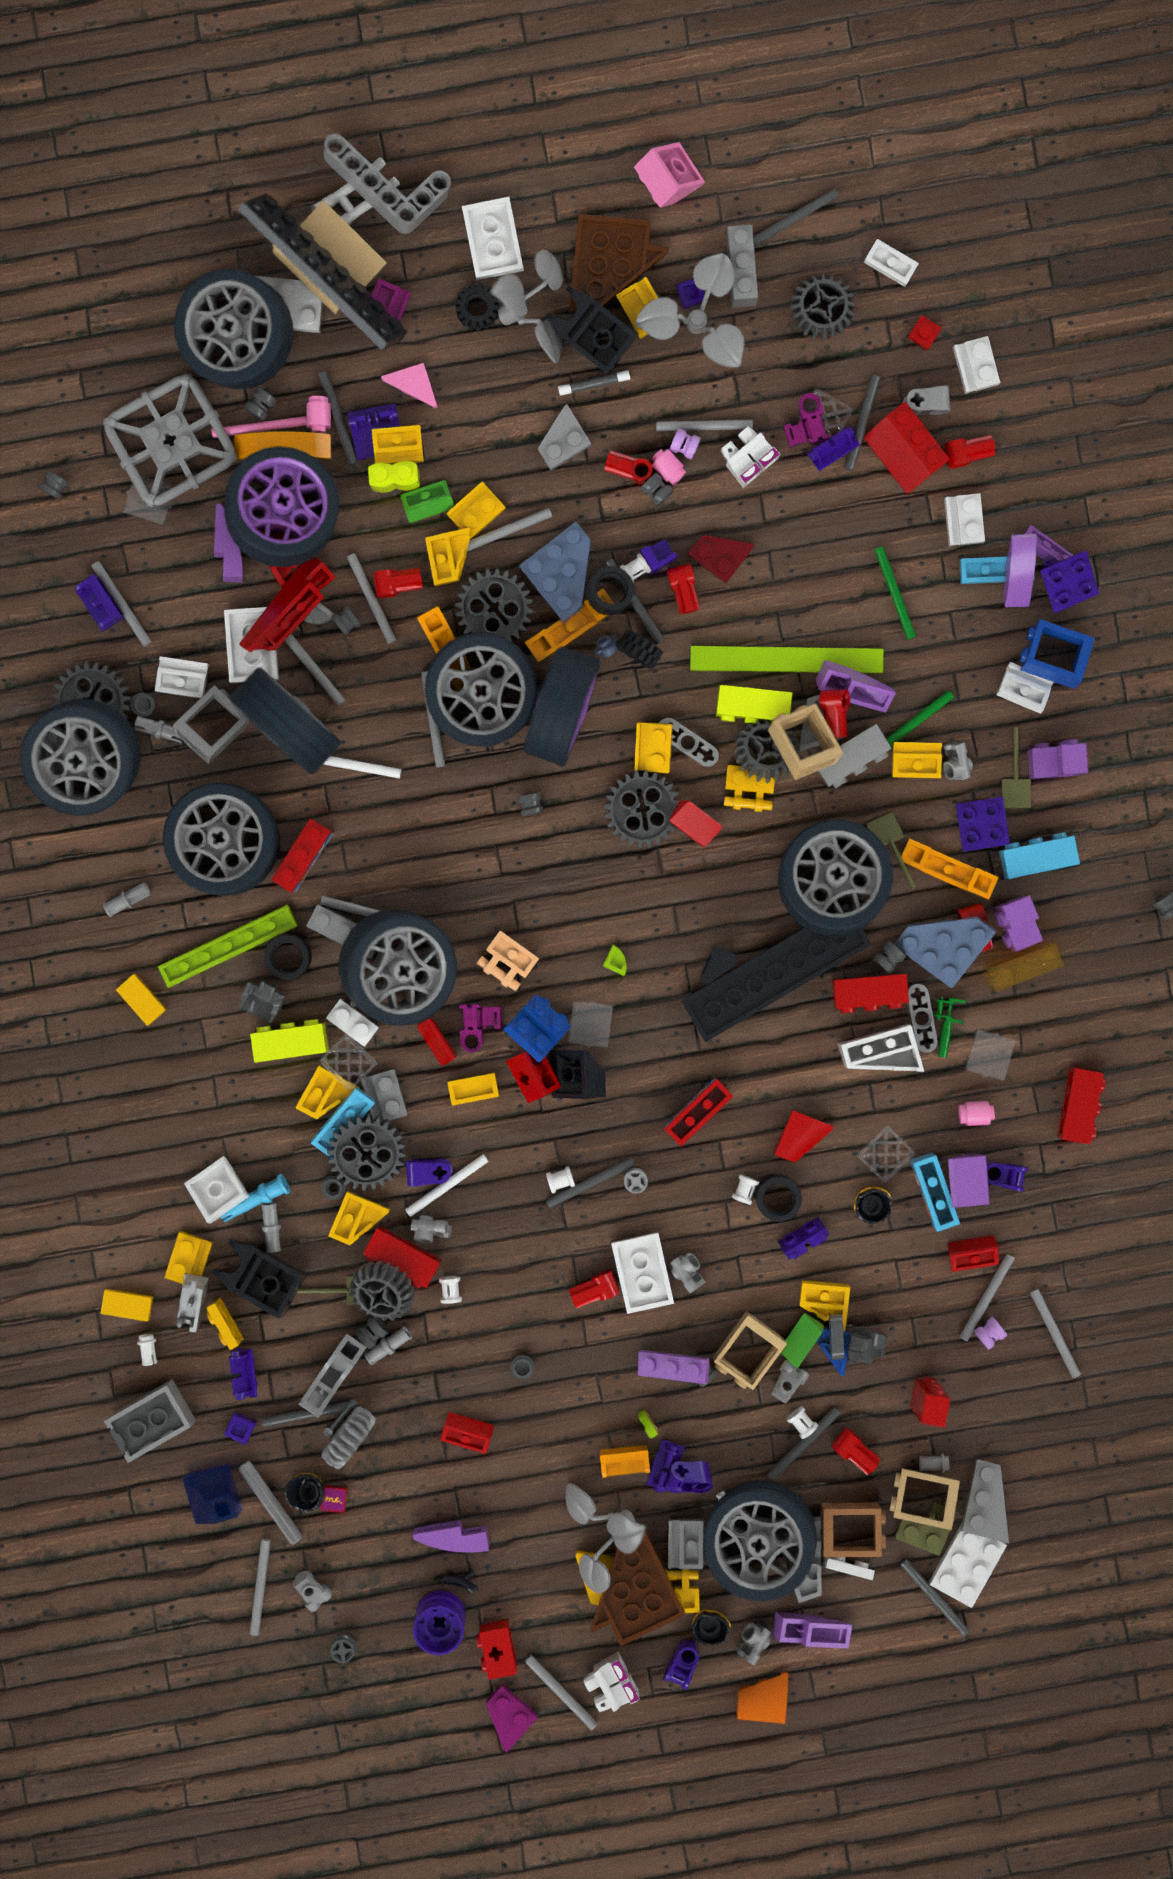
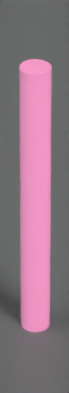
M306 416L226 426L223 428L228 436L307 426ZM212 428L211 431L213 438H218L214 429Z

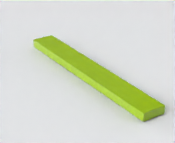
M690 647V671L819 673L824 661L828 660L862 674L883 673V649Z

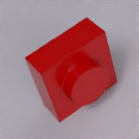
M921 315L909 334L908 339L928 351L942 327Z

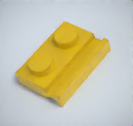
M644 277L643 280L616 294L619 303L640 339L648 334L636 326L637 317L648 303L658 299L647 277Z
M420 425L372 429L375 464L387 463L394 465L402 461L424 462Z
M482 481L446 514L459 529L471 528V539H473L498 517L506 507Z
M637 722L634 771L670 772L673 724Z
M893 742L892 777L941 778L942 743Z
M180 1231L164 1278L183 1284L185 1273L203 1276L213 1241Z
M220 1297L207 1307L208 1312L206 1314L212 1325L216 1324L220 1331L218 1336L224 1346L227 1345L231 1350L237 1347L244 1337Z

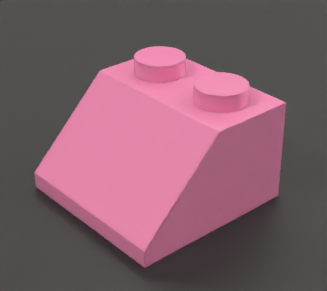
M680 142L652 148L634 166L640 180L646 185L652 194L653 200L660 208L675 204L705 183Z

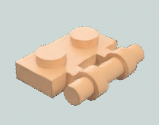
M499 931L486 949V951L493 955L492 959L489 961L481 956L476 964L484 969L483 972L486 974H492L499 979L501 985L506 988L508 986L516 992L521 983L514 979L515 975L519 973L526 978L539 958L505 933ZM499 960L511 968L508 974L496 966Z

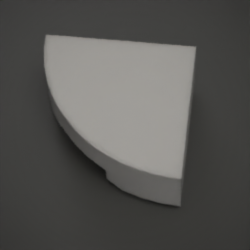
M319 603L303 621L312 625H322L330 622L333 619L334 613Z

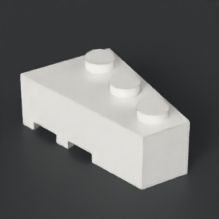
M910 1024L900 1025L838 1043L843 1064L846 1068L924 1072Z

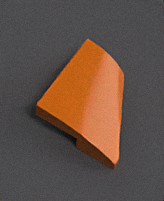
M783 1671L780 1672L781 1675L768 1680L764 1678L755 1685H746L738 1688L737 1719L785 1724L788 1672Z

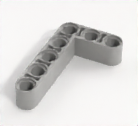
M331 134L325 139L324 160L400 233H411L448 197L451 179L444 171L432 173L406 198L341 135ZM335 147L338 148L340 151L332 152L330 148ZM352 164L357 166L358 168L353 170L348 168L347 166ZM370 181L376 186L369 187L365 183ZM441 184L444 188L437 189L434 185ZM383 199H391L394 203L386 204ZM425 200L428 204L421 205L417 201ZM401 216H408L411 220L404 221L401 219Z

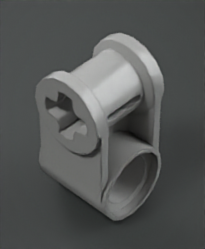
M948 386L913 389L902 401V404L904 402L908 404L915 415H942L951 412ZM913 398L915 402H919V405L917 407L915 406V403L911 402Z

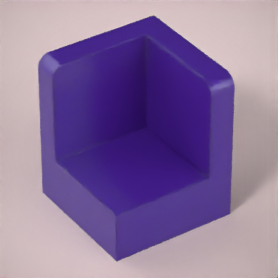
M664 539L652 547L648 545L640 550V554L650 567L652 575L678 558L676 552L673 553Z

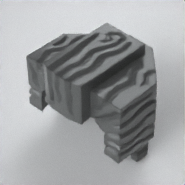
M261 981L260 985L248 982L240 997L242 1002L239 1009L250 1012L272 1023L275 1016H278L284 1003L283 1001H285L287 996L277 991L279 987L269 982Z
M854 1327V1331L849 1334L848 1347L846 1349L847 1363L853 1365L854 1361L873 1364L875 1357L885 1358V1347L887 1346L888 1337L884 1333L872 1329Z

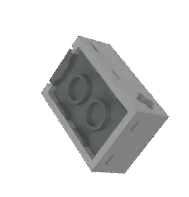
M173 1379L110 1414L104 1420L107 1428H111L109 1430L122 1454L125 1453L124 1457L129 1463L187 1430L194 1424L196 1419Z

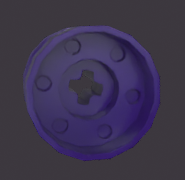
M438 1590L423 1596L418 1603L413 1626L414 1640L428 1654H448L461 1643L466 1613L460 1598L452 1592Z

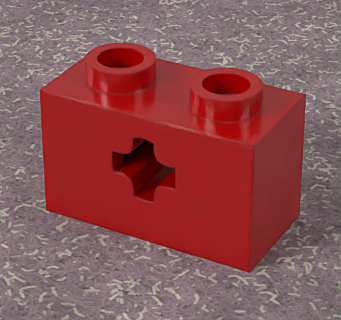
M525 1050L506 1061L527 1103L538 1100L561 1087L546 1057L538 1062Z
M509 1620L480 1625L479 1634H476L478 1649L482 1648L484 1657H481V1667L483 1672H487L488 1680L517 1675L518 1665ZM493 1647H497L500 1653H496Z

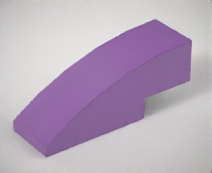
M216 504L214 557L224 558L223 582L242 583L241 551L227 529L223 506Z
M1036 534L1011 535L1004 569L1006 577L1002 592L1005 607H1029L1035 570Z
M828 660L824 661L815 679L819 690L846 689L850 694V703L885 713L896 694L895 690L856 670Z
M462 1520L417 1527L413 1531V1540L441 1550L474 1553L489 1551L490 1547L487 1525L463 1529Z
M775 1612L772 1636L779 1642L802 1643L805 1647L849 1649L852 1624L813 1615Z

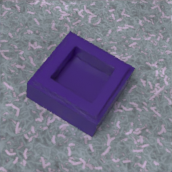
M694 279L676 284L683 310L702 304L704 291L695 285Z
M235 1411L224 1435L246 1445L257 1421Z

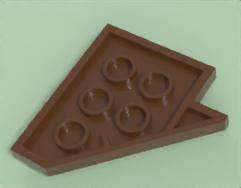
M578 214L572 287L580 293L590 295L601 305L606 306L616 297V294L629 287L665 257L669 252V247L649 245L651 221ZM571 296L569 313L575 314L577 305Z
M646 1529L639 1546L633 1552L624 1553L617 1548L609 1571L610 1586L601 1595L590 1631L593 1633L610 1624L620 1646L686 1615V1611Z

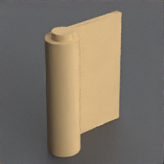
M324 200L300 225L303 230L308 231L314 237V240L322 248L331 253L332 258L339 265L344 266L349 271L350 276L356 282L361 283L365 287L387 264ZM272 244L274 247L272 253L335 315L342 313L313 282Z

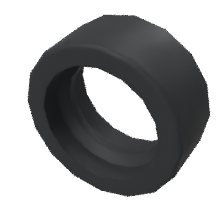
M615 566L600 568L593 574L586 587V597L589 604L595 611L603 615L621 613L629 605L634 595V584L631 577L625 570ZM606 577L618 580L623 586L624 596L620 602L608 604L598 597L596 587L601 579Z
M283 934L275 937L268 943L264 952V962L273 976L284 980H291L302 976L308 970L311 964L312 953L309 945L303 938L296 935ZM292 943L300 949L302 961L295 970L284 971L275 964L274 953L281 944Z
M775 1174L766 1177L760 1182L756 1189L755 1200L763 1216L771 1221L782 1222L791 1219L797 1214L801 1207L802 1195L799 1187L792 1179L785 1175ZM775 1184H783L792 1192V1203L788 1209L782 1212H774L765 1204V1192Z

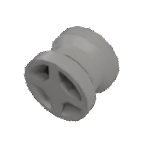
M634 1167L629 1169L624 1175L625 1188L635 1194L643 1192L648 1185L646 1173L640 1168Z

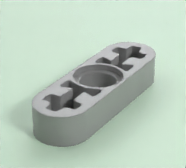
M664 718L659 722L673 724V731L678 733L679 729L684 731L679 735L677 743L672 741L673 747L703 767H711L716 764L719 753L714 746L672 718ZM684 736H691L694 739L695 745L692 749L687 750L681 746V739ZM699 742L704 745L700 748L704 752L711 750L713 752V761L708 760L704 762L702 760L704 756L699 752L697 756L692 754L697 749Z
M912 984L908 987L909 1003H907L912 1030L918 1050L930 1053L936 1049L938 1040L929 992L922 984ZM915 988H918V991H923V996H920V1004L926 1003V1008L918 1007L913 1010L912 1005H917L916 998L911 997V994L915 992ZM920 1011H924L928 1015V1021L924 1025H918L915 1021V1015ZM930 1027L931 1031H926V1036L932 1039V1043L928 1044L929 1048H925L924 1045H920V1041L924 1038L923 1032L917 1033V1029Z

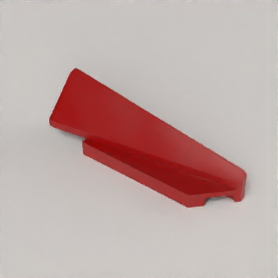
M315 557L300 564L239 645L248 652L261 649L267 651L276 650L324 598L319 591L334 580V574L322 561Z

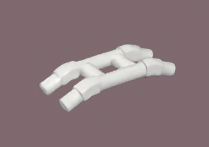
M379 157L371 165L380 171L386 163ZM395 177L389 180L395 188L400 185ZM346 183L333 194L313 204L311 209L314 211L323 200L331 208L339 202L346 212L340 217L350 225L352 221L371 209L372 206L364 200L354 208L346 196L355 189Z

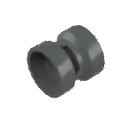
M256 387L253 392V398L246 402L244 409L259 420L264 421L268 416L267 411L269 408L274 407L277 400L261 388Z
M658 473L651 476L640 489L645 495H649L652 498V502L656 507H659L674 491L669 484H665L662 481V477Z
M888 941L883 946L884 950L881 953H877L872 959L885 972L891 974L895 970V965L898 962H902L906 955Z
M374 1316L367 1320L365 1326H360L355 1331L359 1340L369 1349L377 1344L379 1338H384L389 1333L384 1323L379 1318L375 1320Z

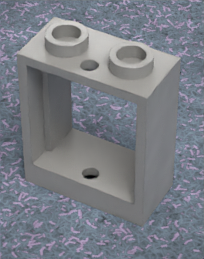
M214 685L173 725V732L209 765L249 726L250 720L230 701V695L224 689L219 690ZM215 698L238 722L211 747L187 724Z

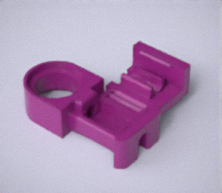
M813 393L803 395L798 404L801 420L798 421L799 424L791 426L790 423L783 427L789 449L795 445L807 442V439H810L808 443L813 445L826 441L830 437V434L826 435L821 416L824 414L820 398ZM807 399H812L816 403V409L812 412H808L803 408V402ZM789 428H791L794 440L791 438Z
M464 1004L459 1006V1009H463L464 1030H460V1044L466 1052L473 1053L482 1048L484 1044L483 1029H487V1026H494V1029L503 1028L502 1006L482 1007L481 1004ZM495 1012H497V1025H495ZM475 1035L478 1038L479 1043L476 1048H469L466 1045L467 1036Z

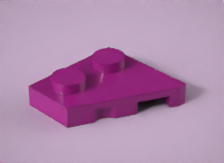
M503 1683L486 1700L487 1709L503 1749L508 1752L535 1722L538 1715Z

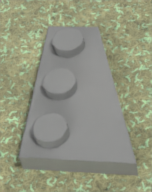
M975 1459L960 1531L1009 1543L1001 1465Z
M820 1517L814 1519L817 1540L811 1569L802 1584L795 1589L799 1603L822 1595ZM787 1529L777 1532L778 1536L782 1538L789 1536ZM799 1545L789 1547L797 1556ZM782 1551L786 1567H788L792 1561Z

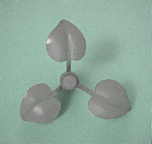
M540 250L535 256L537 273L543 279L539 286L524 296V288L521 281L516 275L509 273L502 276L496 282L491 293L504 303L498 309L499 319L504 325L507 326L517 321L519 325L524 323L537 324L535 327L537 340L549 358L556 364L561 355L562 337L558 334L553 323L548 319L542 322L541 319L524 318L527 314L525 302L527 299L543 289L547 284L555 291L561 287L563 281L562 270L557 259L548 250Z
M720 253L704 258L694 269L693 278L695 285L701 290H706L699 310H693L688 318H686L682 314H677L678 307L674 300L658 298L648 303L641 310L636 320V326L653 338L666 340L672 338L678 332V319L683 321V324H687L688 330L693 334L711 332L702 341L703 350L711 360L726 367H740L744 348V338L741 331L730 324H722L716 331L712 327H706L707 316L704 310L710 293L717 297H723L731 290L734 281L732 263L726 254Z
M568 1483L566 1486V1506L569 1514L575 1521L580 1524H587L590 1519L592 1521L608 1519L607 1530L612 1537L595 1553L593 1558L588 1554H584L579 1561V1571L583 1581L592 1591L601 1594L610 1586V1574L606 1566L598 1561L599 1556L613 1541L620 1551L624 1553L633 1552L639 1546L646 1527L636 1523L633 1514L629 1510H623L614 1514L611 1512L601 1516L593 1515L596 1512V1506L591 1497L578 1486Z

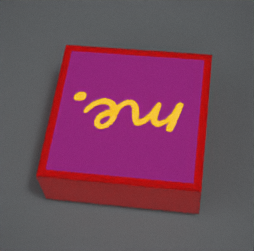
M323 1485L325 1498L321 1504L320 1511L345 1513L348 1487Z

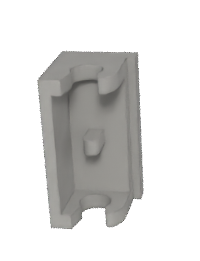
M185 1273L177 1317L178 1328H181L182 1324L187 1323L190 1324L189 1331L197 1332L203 1317L209 1278Z

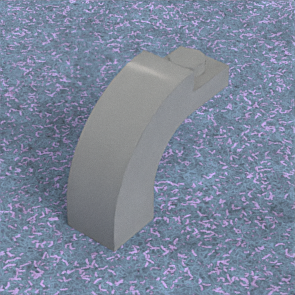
M346 1334L299 1402V1405L319 1418L366 1347Z

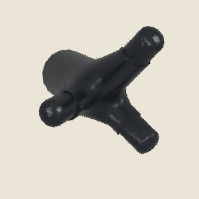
M473 1571L463 1576L444 1574L443 1584L461 1587L470 1594H473L474 1590H478V1586L467 1581L474 1575Z

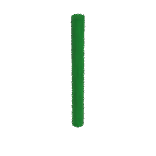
M884 547L876 548L874 551L907 640L913 639L917 636Z
M948 690L888 736L886 740L890 747L893 742H898L954 698L953 694Z

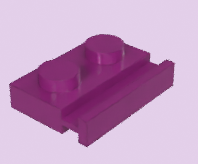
M378 278L372 297L381 302L385 310L401 322L411 297V292Z

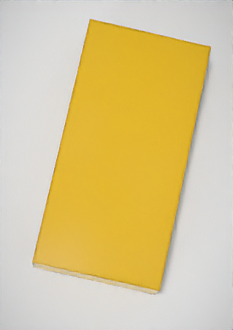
M133 974L116 989L147 1026L152 1024L167 1010L136 974Z
M495 1072L447 1082L452 1105L499 1097Z
M105 1289L100 1314L148 1322L154 1296Z

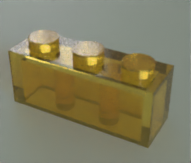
M1048 943L982 969L990 990L997 992L1061 968L1064 964L1056 943Z

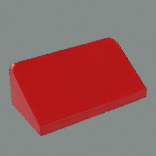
M689 800L679 801L668 820L702 847H706L722 829L719 823Z
M430 1017L417 1026L441 1066L457 1058V1055L433 1018Z
M992 1235L947 1243L952 1272L999 1265L998 1244Z
M449 1412L440 1441L486 1454L494 1425Z

